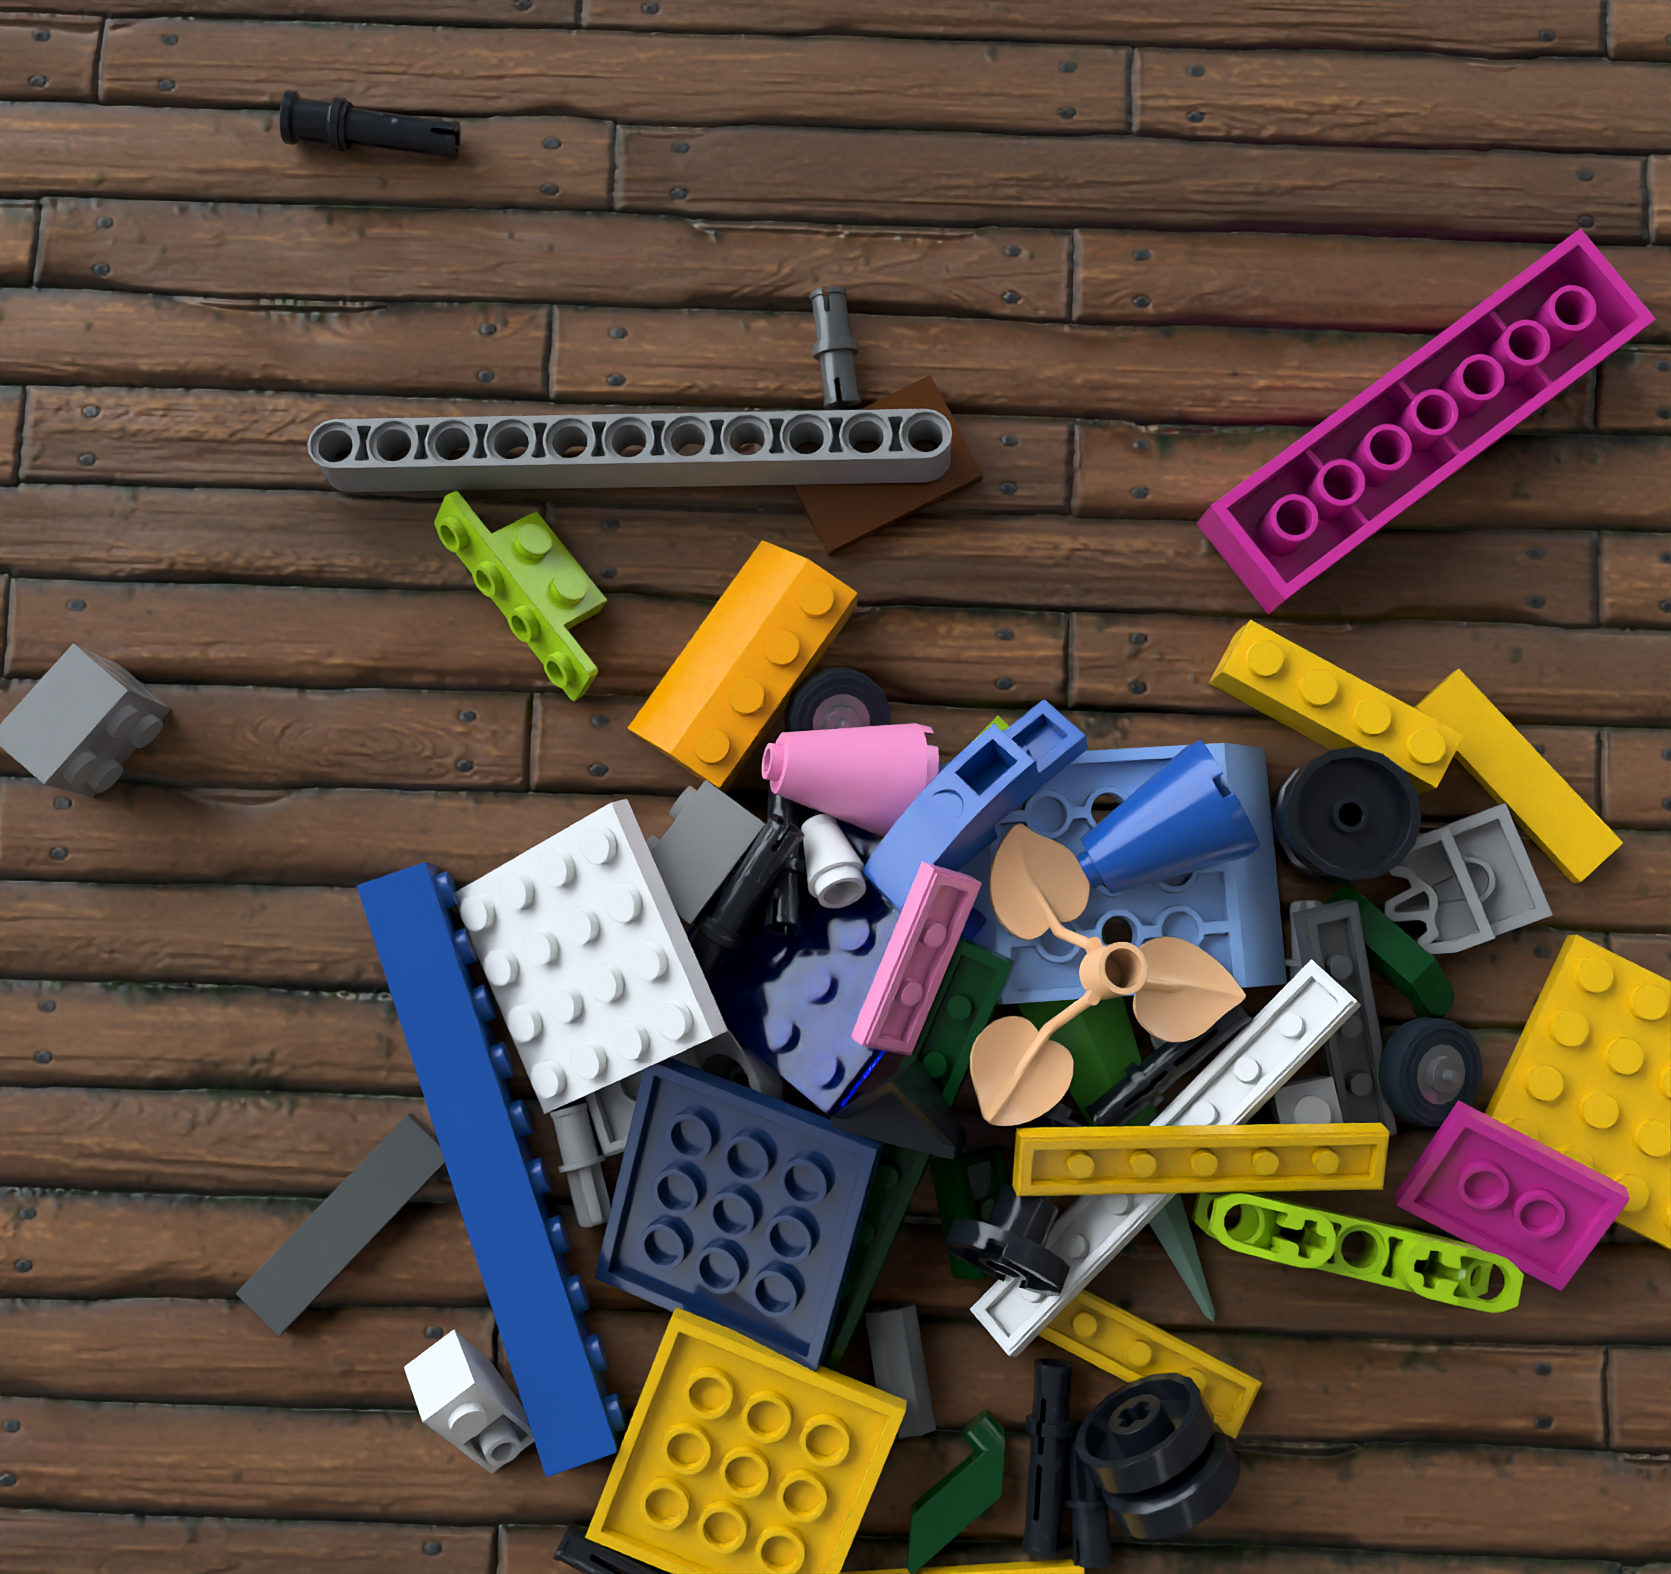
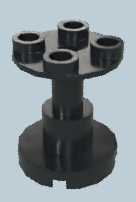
M1058 1102L1049 1111L1029 1122L1005 1127L1016 1134V1128L1083 1126L1071 1121V1109ZM1005 1185L1000 1187L987 1223L966 1218L954 1219L945 1241V1246H949L948 1251L969 1266L1003 1282L1006 1276L1021 1280L1019 1288L1034 1293L1060 1296L1070 1270L1069 1265L1063 1259L1044 1248L1058 1213L1057 1207L1049 1202L1050 1196H1017L1012 1186Z

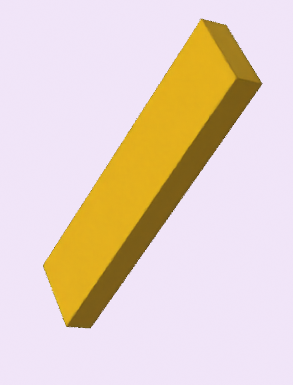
M1460 669L1448 675L1413 707L1464 735L1454 757L1499 805L1506 803L1512 819L1573 884L1582 882L1623 844L1616 834Z
M1085 1288L1038 1334L1040 1337L1128 1383L1152 1374L1178 1373L1192 1378L1213 1412L1214 1422L1219 1425L1225 1434L1236 1439L1262 1384L1257 1378Z

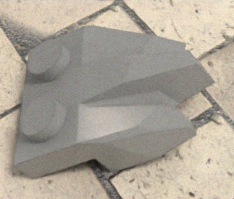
M1506 803L1418 836L1416 844L1401 864L1389 870L1393 876L1408 879L1412 888L1386 901L1385 915L1393 922L1409 920L1425 922L1427 931L1417 941L1430 955L1459 952L1495 939L1496 935L1553 915Z

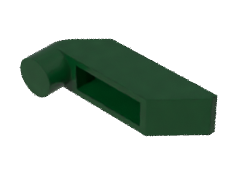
M1345 883L1323 905L1345 899L1357 901L1368 964L1412 1002V1010L1418 1018L1443 1019L1453 1005L1454 992L1450 981L1437 960L1349 883Z
M988 1409L977 1414L961 1431V1435L974 1451L910 1507L906 1558L910 1574H914L1002 1496L1005 1429Z

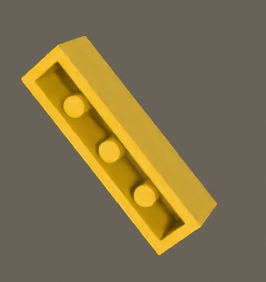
M1252 620L1248 621L1235 633L1209 681L1210 685L1330 750L1360 747L1384 754L1404 769L1418 794L1438 787L1464 737L1463 734Z

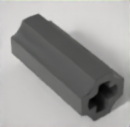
M898 1301L867 1308L864 1314L876 1388L907 1400L906 1412L895 1439L924 1435L936 1430L915 1301Z

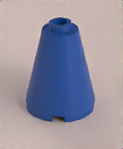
M1201 740L1187 745L1080 839L1086 850L1075 857L1093 889L1105 883L1110 894L1245 858L1260 850L1258 837L1235 792L1231 793L1221 777L1224 773Z

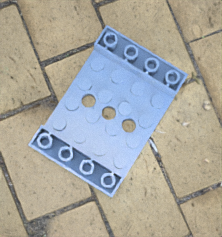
M1230 743L1205 744L1224 773L1221 777L1231 793L1235 792L1260 842V850L1245 858L1110 894L1109 890L1103 885L1093 889L1090 884L1089 898L1085 910L1076 919L1061 924L1066 929L1089 938L1098 937L1102 945L1106 946L1102 940V927L1109 918L1117 916L1127 921L1132 930L1131 944L1138 948L1155 938L1165 936L1176 937L1196 945L1215 958L1233 976L1241 988L1287 984L1265 748ZM1187 745L1085 751L995 825L998 838L957 871L970 875L982 882L961 936L1016 961L998 1005L1080 999L1086 992L1079 976L1080 964L1087 954L1085 949L1057 938L1050 928L1035 939H1018L1009 933L996 918L989 898V874L994 854L1006 833L1013 826L1021 823L1032 831L1062 844L1076 856L1086 850L1080 839L1097 825L1091 814V807L1095 798L1099 795H1108L1113 797L1120 805ZM950 762L939 764V773H940Z

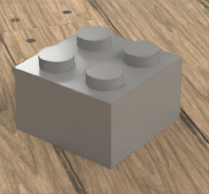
M73 643L0 724V747L44 785L93 797L96 793H102L109 789L120 778L123 772L122 764L136 748H142L156 738L163 727L161 720L171 708L121 665Z
M707 780L704 781L698 791L689 786L680 795L668 814L674 819V822L661 840L652 835L646 841L677 915L695 927L694 921L700 912L706 907H713L724 888L766 825Z

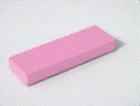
M922 861L851 1034V1038L861 1046L911 1056L982 882L970 875Z

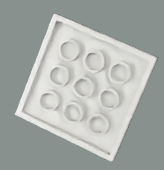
M627 799L609 803L455 892L459 902L457 908L462 921L469 931L474 949L544 1114L728 1031Z

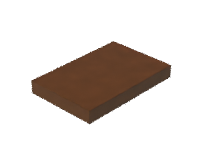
M931 375L860 410L930 409L943 414L951 424L952 450L950 466L942 477L925 483L792 485L829 557L982 481L984 474ZM929 440L917 441L912 445L914 449L920 452L934 451L939 447L936 443ZM863 441L856 444L853 449L860 453H871L879 449L880 446L871 441ZM805 442L798 445L795 451L801 454H811L819 450L821 446L813 442Z

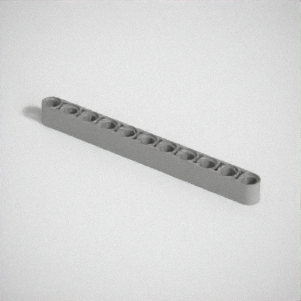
M930 409L370 418L325 421L316 426L312 431L307 446L309 455L331 486L346 492L925 483L937 480L948 470L952 450V429L950 422L943 414ZM929 440L936 443L939 447L934 451L920 452L914 449L912 445L917 441ZM863 441H871L880 446L879 449L871 453H860L853 449L856 444ZM805 442H813L821 446L819 450L811 454H801L795 451L798 445ZM748 443L762 446L760 451L752 455H741L736 452L739 447ZM698 444L703 446V449L693 456L678 454L680 449L686 445ZM640 445L645 447L636 456H620L621 452L629 446ZM517 447L527 448L520 457L505 459L507 453ZM571 447H586L584 452L577 457H562L565 451ZM460 448L469 449L463 457L456 460H447L453 451ZM410 449L406 457L398 461H390L391 457L399 450ZM352 450L344 460L333 462L337 454L342 451Z

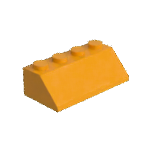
M762 540L630 723L628 730L703 782L707 780L725 794L785 710L791 692L805 677L809 676L857 608L858 592L811 560Z

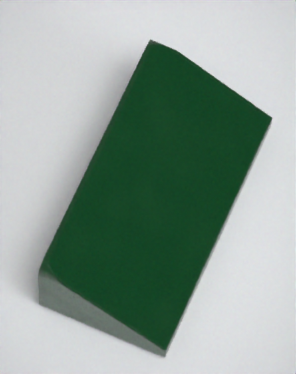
M1001 1145L960 1152L954 1160L944 1157H936L930 1160V1169L945 1241L954 1219L966 1218L987 1223L1000 1187L1009 1186ZM946 1246L951 1273L954 1278L978 1280L989 1276L953 1256L948 1251L949 1246Z

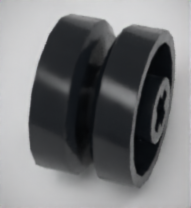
M1360 747L1330 750L1292 770L1273 792L1270 804L1274 847L1284 864L1304 879L1329 886L1377 878L1400 865L1416 844L1422 819L1418 792L1404 769L1384 754ZM1340 808L1344 811L1341 818H1339ZM1340 819L1348 821L1347 826L1344 825Z
M1178 1373L1152 1374L1127 1383L1106 1396L1091 1410L1077 1432L1075 1449L1096 1486L1102 1489L1101 1493L1123 1532L1138 1539H1164L1192 1529L1210 1518L1230 1498L1240 1478V1460L1224 1432L1214 1422V1414L1192 1378Z

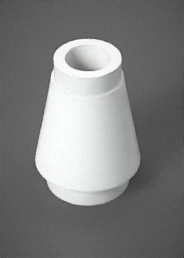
M819 814L809 818L801 827L805 835L803 844L809 893L813 897L818 898L819 903L824 907L841 908L859 900L866 891V878L862 873L865 865L834 817L828 814Z

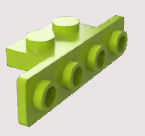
M458 491L446 495L434 521L439 538L444 546L458 555L472 573L477 588L485 596L491 597L508 619L509 626L514 635L520 641L526 642L539 658L550 681L557 687L562 688L572 701L584 696L597 676L598 669L568 630L599 613L607 599L537 511L491 534Z

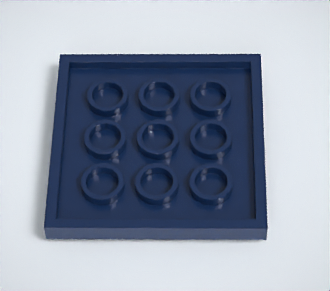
M667 1058L643 1070L595 1279L672 1312L675 1307H678L725 1326L816 1372L825 1360L884 1143L863 1138L830 1126V1119L673 1058Z

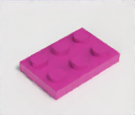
M1459 1100L1395 1193L1396 1205L1481 1250L1507 1258L1519 1270L1560 1291L1565 1288L1630 1200L1626 1187Z

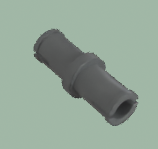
M839 286L827 287L829 299L823 295L822 288L810 293L817 342L812 344L813 358L820 361L825 397L824 408L827 410H843L842 401L847 402L848 408L861 404L854 364V356L858 353L857 339L851 337L846 289Z

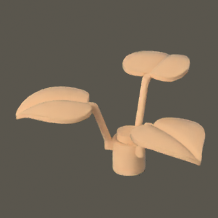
M1021 823L1013 826L1006 833L992 860L989 874V898L993 912L999 923L1018 939H1035L1050 928L1057 938L1085 949L1087 954L1080 964L1079 976L1086 992L1083 997L1045 1023L1039 1032L1029 1020L1018 1016H1008L992 1021L978 1035L971 1050L970 1073L982 1116L990 1125L1012 1126L1029 1122L1049 1111L1062 1099L1073 1077L1074 1061L1067 1048L1048 1039L1056 1030L1088 1007L1097 1005L1100 999L1107 1000L1135 993L1133 1011L1140 1025L1153 1037L1173 1043L1188 1041L1205 1033L1224 1014L1240 1004L1246 997L1237 981L1215 958L1186 940L1165 936L1152 939L1142 944L1139 948L1128 942H1116L1103 946L1098 937L1089 938L1066 929L1061 923L1076 919L1085 910L1090 892L1089 881L1075 855L1068 848L1032 831Z

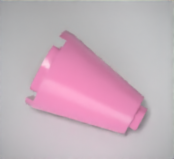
M917 723L783 732L779 735L776 744L768 743L765 748L762 760V777L765 780H770V787L774 794L885 837L904 811L938 775L939 752L938 746L927 745L925 736L934 734L932 728Z

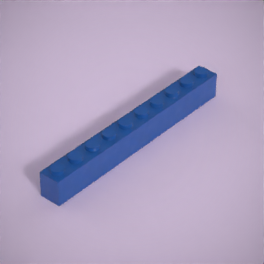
M423 862L357 885L545 1476L549 1477L616 1453L624 1439L623 1431L628 1429L629 1426L627 1411L621 1395L618 1392L610 1394L603 1371L610 1368L608 1353L599 1333L591 1335L584 1315V1311L590 1310L587 1288L581 1275L572 1276L565 1252L571 1251L569 1233L563 1218L560 1215L552 1216L545 1195L552 1192L550 1175L542 1157L533 1158L526 1137L533 1134L532 1120L523 1099L515 1101L508 1078L515 1075L513 1062L504 1042L496 1044L489 1023L490 1020L496 1018V1011L488 988L485 984L477 986L470 965L477 962L478 958L468 929L463 928L459 930L452 907L459 905L455 893L457 890L453 879L448 871L441 873L439 866Z

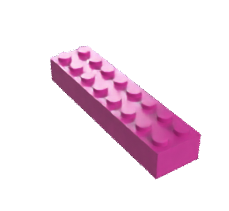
M1580 228L1212 504L1198 521L1197 525L1269 615L1626 345L1654 322L1656 318Z

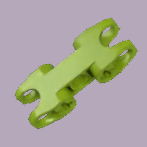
M1230 1192L1222 1196L1207 1193H1197L1191 1220L1203 1232L1237 1252L1300 1268H1315L1414 1292L1428 1299L1484 1312H1504L1518 1306L1524 1274L1507 1258L1481 1250L1464 1241L1323 1209L1264 1192ZM1214 1199L1212 1214L1209 1222V1219L1207 1217V1208L1210 1202ZM1239 1204L1241 1207L1239 1223L1234 1228L1226 1230L1224 1218L1233 1206ZM1281 1227L1295 1230L1293 1234L1284 1233L1281 1236ZM1360 1231L1364 1238L1362 1254L1355 1260L1345 1261L1341 1253L1342 1242L1349 1233ZM1417 1259L1425 1260V1265L1415 1264ZM1493 1264H1495L1502 1270L1504 1275L1503 1290L1493 1299H1480L1477 1296L1488 1293L1489 1277ZM1475 1269L1473 1279L1470 1281V1276Z

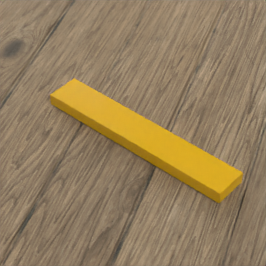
M1382 1123L1016 1128L1012 1187L1017 1196L1383 1190L1390 1131Z

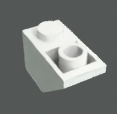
M452 1330L404 1367L423 1423L492 1474L504 1464L512 1461L522 1450L534 1442L523 1406L489 1358L456 1330Z

